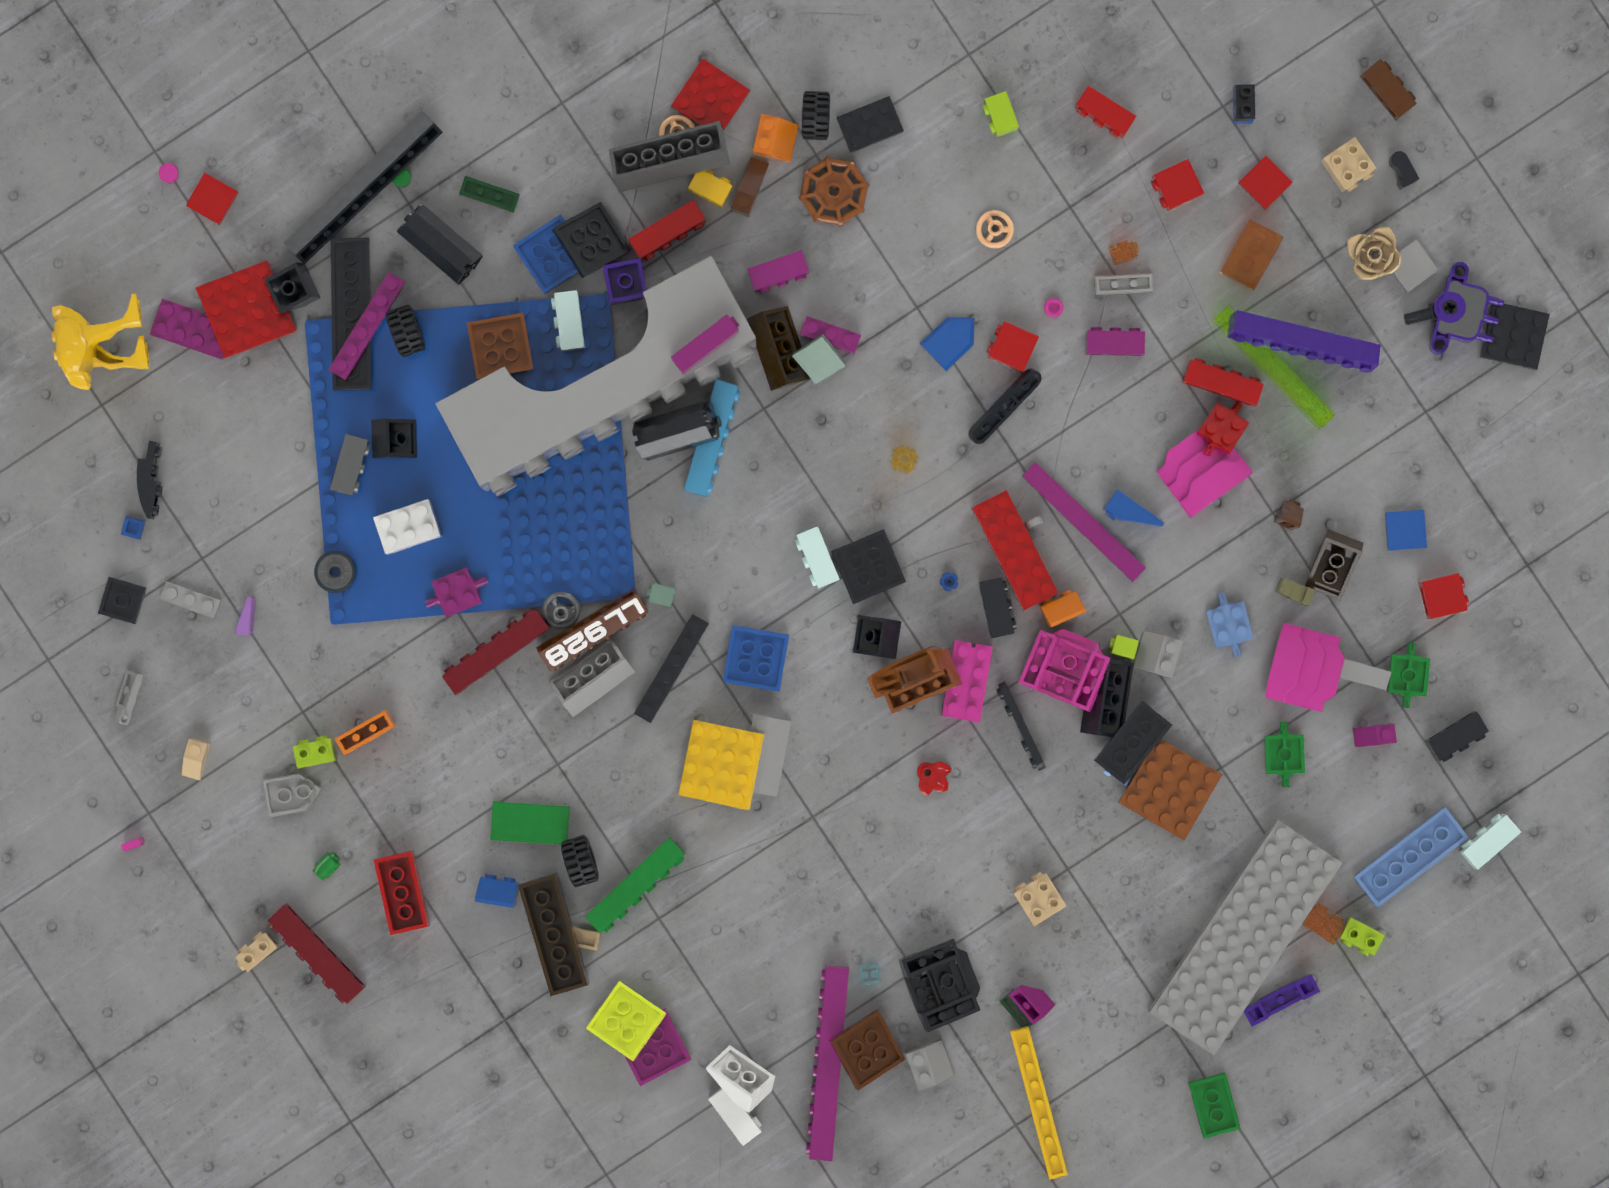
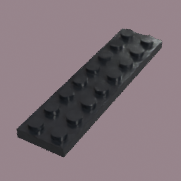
M369 237L331 239L333 363L371 301ZM371 341L347 380L332 373L333 391L372 390Z

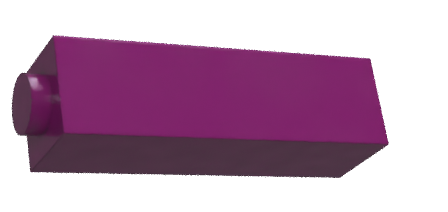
M726 314L671 356V360L681 373L685 374L739 333L737 327L740 325L733 316L729 318Z

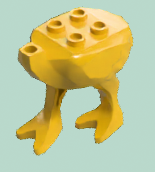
M136 293L131 294L128 309L123 318L109 323L90 325L82 315L71 308L62 305L52 307V315L54 320H56L54 331L51 332L53 343L56 342V349L53 350L54 359L58 361L59 367L62 368L71 386L89 390L91 387L90 382L92 381L90 373L94 367H104L109 370L123 367L150 369L148 343L145 342L144 335L139 336L135 353L130 357L114 356L98 345L99 342L111 339L118 331L124 328L142 327L141 302L138 300Z

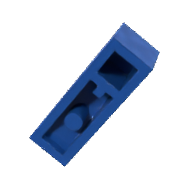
M1119 490L1115 491L1103 508L1106 511L1105 515L1113 521L1116 518L1120 521L1162 527L1165 524Z

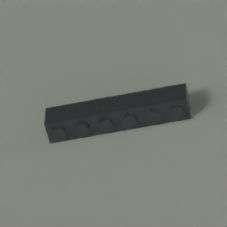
M694 614L691 615L634 712L635 715L652 723L709 623Z

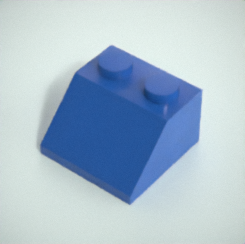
M485 874V877H480L475 902L510 908L516 906L518 885L520 883L515 882V878L504 877V880L496 879L497 875Z

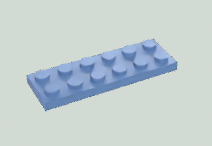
M1443 807L1358 872L1353 878L1378 908L1469 837L1447 808Z

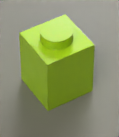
M1115 635L1114 638L1111 637L1108 649H1111V654L1134 659L1139 641Z

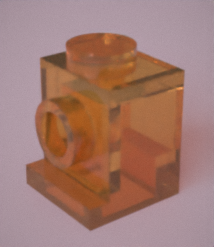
M1126 240L1116 244V248L1114 244L1108 248L1115 266L1136 259L1138 257L1137 253L1140 252L1136 241L1128 243Z

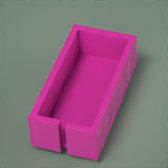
M954 640L951 657L962 684L945 691L941 716L980 723L993 647L981 644H974V647H971L972 643Z

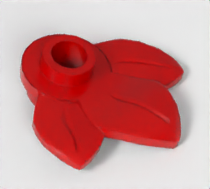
M941 761L933 764L929 762L921 763L917 768V776L920 779L918 784L920 791L926 796L932 790L938 792L947 791L948 781L945 776L951 772L952 768ZM926 769L930 770L928 775H924Z

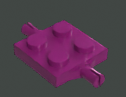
M466 567L434 580L431 583L435 590V597L425 600V603L428 604L426 606L429 608L439 604L443 609L445 617H449L482 603L478 594V587L488 584L487 578L484 576L474 580Z

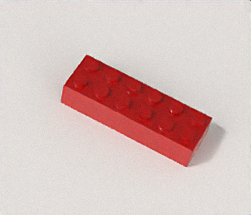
M1007 490L972 507L971 509L1022 611L1058 594Z

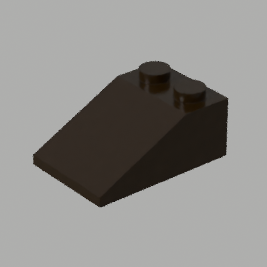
M1327 529L1305 586L1341 600L1362 553L1363 542Z

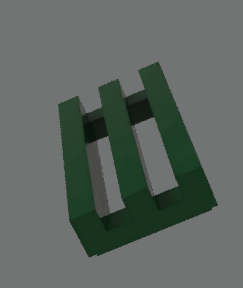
M1009 992L999 1002L1021 1027H1030L1033 1024L1008 996L1011 993ZM1008 1000L1028 1023L1024 1024L1005 1002Z

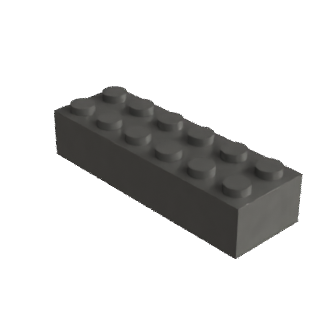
M720 121L609 149L613 178L619 193L730 165L725 134Z

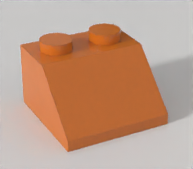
M761 114L753 155L791 163L799 125L779 117Z
M1069 589L1060 593L1061 597L1056 600L1051 597L1042 601L1043 605L1040 606V610L1048 628L1087 612L1076 591L1071 593Z

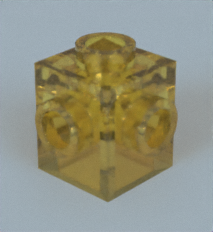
M902 445L893 450L894 454L891 455L892 460H890V463L895 471L898 470L899 473L904 471L907 474L915 470L914 466L917 465L916 460L919 458L914 448L910 450L909 446L904 448ZM904 455L908 457L906 463L901 461V457Z

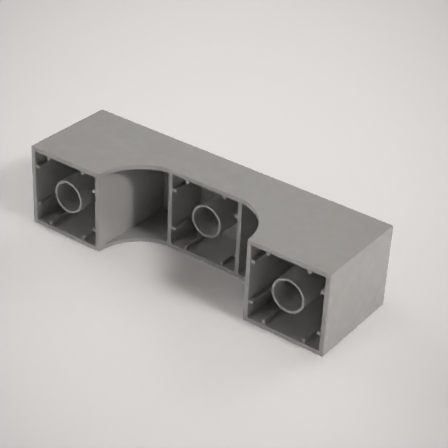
M712 256L644 291L643 296L648 307V324L640 343L630 353L557 391H536L521 385L510 375L505 367H502L435 403L479 486L486 492L492 490L496 496L502 495L517 486L513 477L526 471L527 475L533 478L551 468L547 461L550 457L561 453L564 460L582 452L585 448L581 441L595 434L598 441H602L619 431L615 424L619 420L629 416L632 423L652 414L653 412L649 404L660 398H663L666 405H669L687 395L684 386L697 380L700 387L718 379L721 376L718 367L729 361L734 369L753 360L755 357L753 356L754 352L752 349L756 348V337ZM726 314L729 318L733 316L740 325L737 327L739 333L685 374H682L671 360V356Z

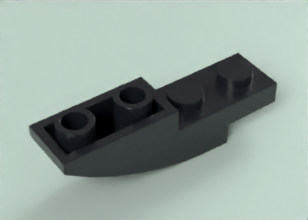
M149 441L146 460L138 458L137 490L146 517L154 520L155 516H158L159 513L158 497L162 496L163 486H160L161 482L154 481V477L158 475L159 467L156 464L157 458L161 457L162 447H160L158 442Z

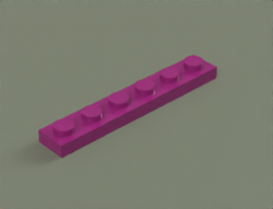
M388 272L330 366L329 371L347 380L384 320L386 312L390 310L406 284L404 280Z

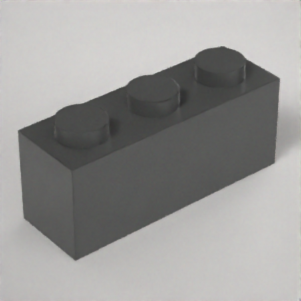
M345 434L330 490L353 496V492H358L360 482L357 481L359 474H363L365 463H362L364 455L368 456L371 446L367 444L368 440Z

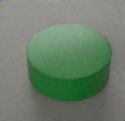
M404 169L392 182L395 186L404 188L410 184L411 175L408 170Z

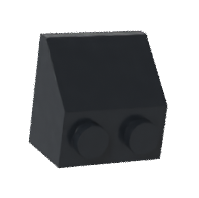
M296 262L264 279L280 314L305 307L321 298L306 265Z
M384 418L371 420L372 458H417L416 419Z
M858 615L853 653L896 659L902 621Z

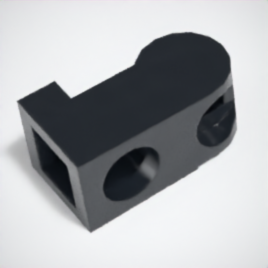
M1397 151L1390 156L1389 166L1396 171L1400 179L1396 183L1399 190L1420 179L1404 152Z

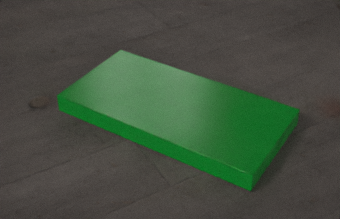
M493 801L490 840L561 845L562 841L568 840L570 806Z

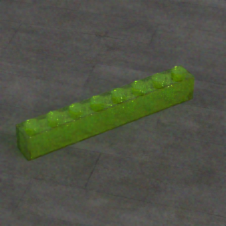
M1228 305L1212 320L1226 336H1228L1230 316L1234 313ZM1229 338L1318 430L1323 428L1335 416L1323 401L1269 347H1256L1252 343L1236 342Z

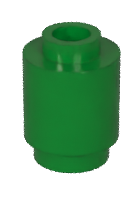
M326 852L314 865L315 868L312 871L318 878L324 881L325 878H329L341 865L339 861L341 859L334 852L331 854Z

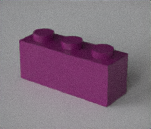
M800 250L748 268V273L754 291H759L760 294L770 291V287L777 285L780 288L788 285L790 280L795 279L797 282L806 279L809 269L803 252Z
M806 316L800 334L801 337L812 341L824 334L835 349L855 355L861 338L860 334Z
M1091 327V330L1086 332L1085 355L1144 356L1145 331H1140V328H1129V331H1121V328L1117 327L1110 328V331H1102V327Z

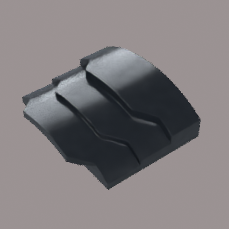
M954 939L899 959L909 995L926 1032L933 1031L981 1011L976 999L980 986L967 952L958 949Z

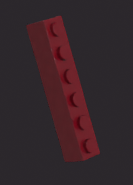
M532 609L528 610L522 615V620L519 622L514 620L506 626L508 629L505 632H497L491 637V642L488 644L483 642L475 648L476 652L471 656L469 653L459 659L460 664L457 666L452 664L444 670L445 674L442 677L455 695L462 692L550 629L537 609L534 611Z
M287 903L267 920L270 923L269 927L276 934L279 932L283 936L282 941L288 947L292 946L297 951L295 953L301 961L305 960L310 965L308 968L313 974L321 976L323 979L322 983L328 989L332 988L336 992L335 997L341 1003L345 1002L348 1004L366 987Z

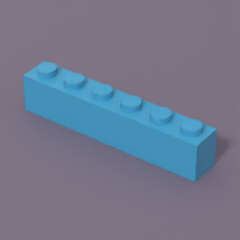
M715 380L710 401L713 404L716 416H719L722 422V426L719 427L720 437L716 441L696 446L684 488L686 492L707 497L708 493H712L714 483L711 480L713 475L717 476L719 464H716L718 456L722 457L725 446H722L724 438H728L730 428L727 427L728 421L733 420L735 409H732L734 401L738 402L741 391H738L737 385Z

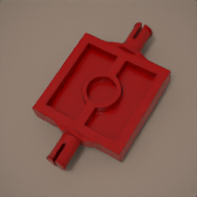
M1236 401L1232 409L1226 408L1219 402L1216 403L1197 432L1208 443L1203 451L1204 454L1210 449L1207 453V456H1210L1214 448L1221 449L1228 455L1230 454L1249 425L1248 421L1237 414L1243 406L1242 403L1236 408L1239 404Z

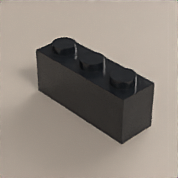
M1002 577L979 582L991 639L1014 634L1017 626L1015 618L1010 616V611L1013 608L1011 600L1006 598L1005 592H1008L1006 580L1003 581Z
M1473 711L1425 740V743L1436 761L1442 760L1445 762L1453 757L1452 754L1457 750L1462 752L1469 748V743L1472 741L1478 742L1486 737L1485 733L1489 732L1478 712Z

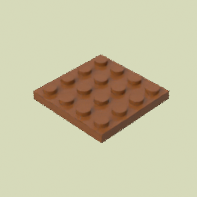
M1161 739L1137 768L1118 803L1185 841L1222 774Z

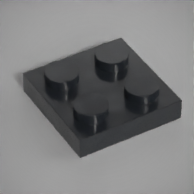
M108 577L98 614L136 624L147 587Z

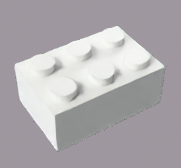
M429 499L373 517L385 554L387 555L442 537Z

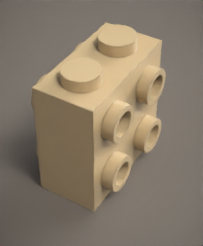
M1356 137L1321 160L1341 192L1348 190V192L1352 191L1358 186V181L1361 179L1364 181L1374 176L1373 171L1377 169Z
M1041 872L1031 877L1032 881L1025 884V882H1022L1014 887L1016 891L1012 892L1033 926L1066 907L1065 902L1048 875Z

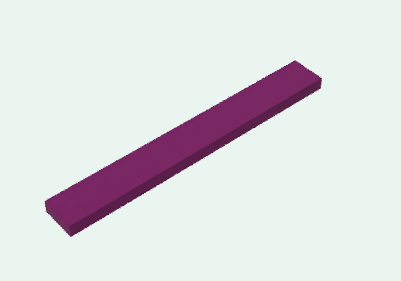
M1036 462L1022 475L1035 490L1128 579L1133 582L1146 569Z

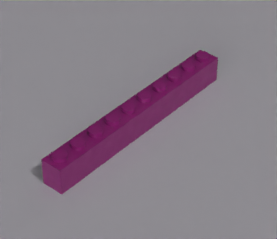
M826 965V970L822 969L821 981H824V989L820 988L819 1000H823L822 1008H818L817 1018L821 1020V1027L816 1029V1039H819V1046H815L814 1058H818L817 1066L813 1065L812 1077H816V1084L811 1086V1096H814V1104H810L809 1115L813 1116L812 1123H808L807 1135H811V1141L806 1143V1154H809L810 1160L832 1161L841 1061L829 1040L844 1031L849 967Z

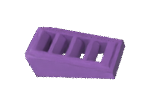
M247 596L235 629V634H253L255 597Z

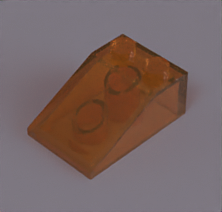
M1249 219L1220 273L1255 290L1284 237Z

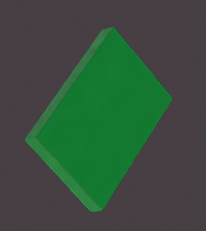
M1225 1072L1188 1082L1203 1139L1241 1129Z

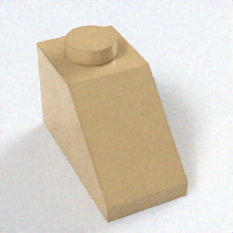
M193 738L188 740L183 757L182 776L201 780L211 743Z

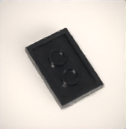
M890 96L836 117L850 153L904 132Z

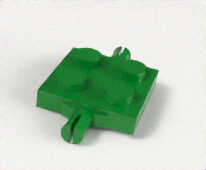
M1408 643L1407 654H1391L1389 671L1391 675L1387 693H1397L1403 696L1402 708H1410L1411 697H1427L1430 658L1415 655L1416 643Z
M1279 722V734L1264 736L1266 774L1282 776V787H1290V775L1305 773L1304 735L1288 733V722Z

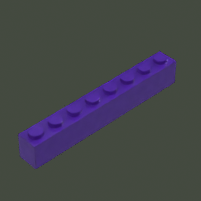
M1236 310L1230 316L1227 338H1232L1236 342H1248L1256 347L1265 346L1273 351L1282 350L1290 355L1306 356L1310 360L1319 359L1327 364H1340L1344 368H1357L1365 373L1372 372L1379 365L1380 344Z

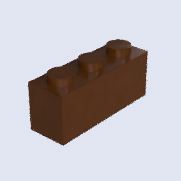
M1380 59L1362 73L1360 77L1396 121L1417 104L1415 102L1416 98L1412 92L1406 91L1403 87V81L1398 76L1395 77L1393 75L1390 65Z

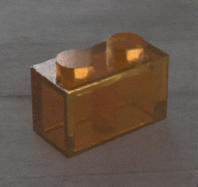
M1318 903L1314 905L1302 925L1334 945L1346 927L1342 923L1344 919L1335 913L1331 916L1326 912L1328 909Z

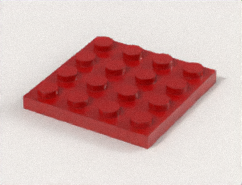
M268 260L195 287L224 359L296 332L289 312L279 313L264 279L273 275Z

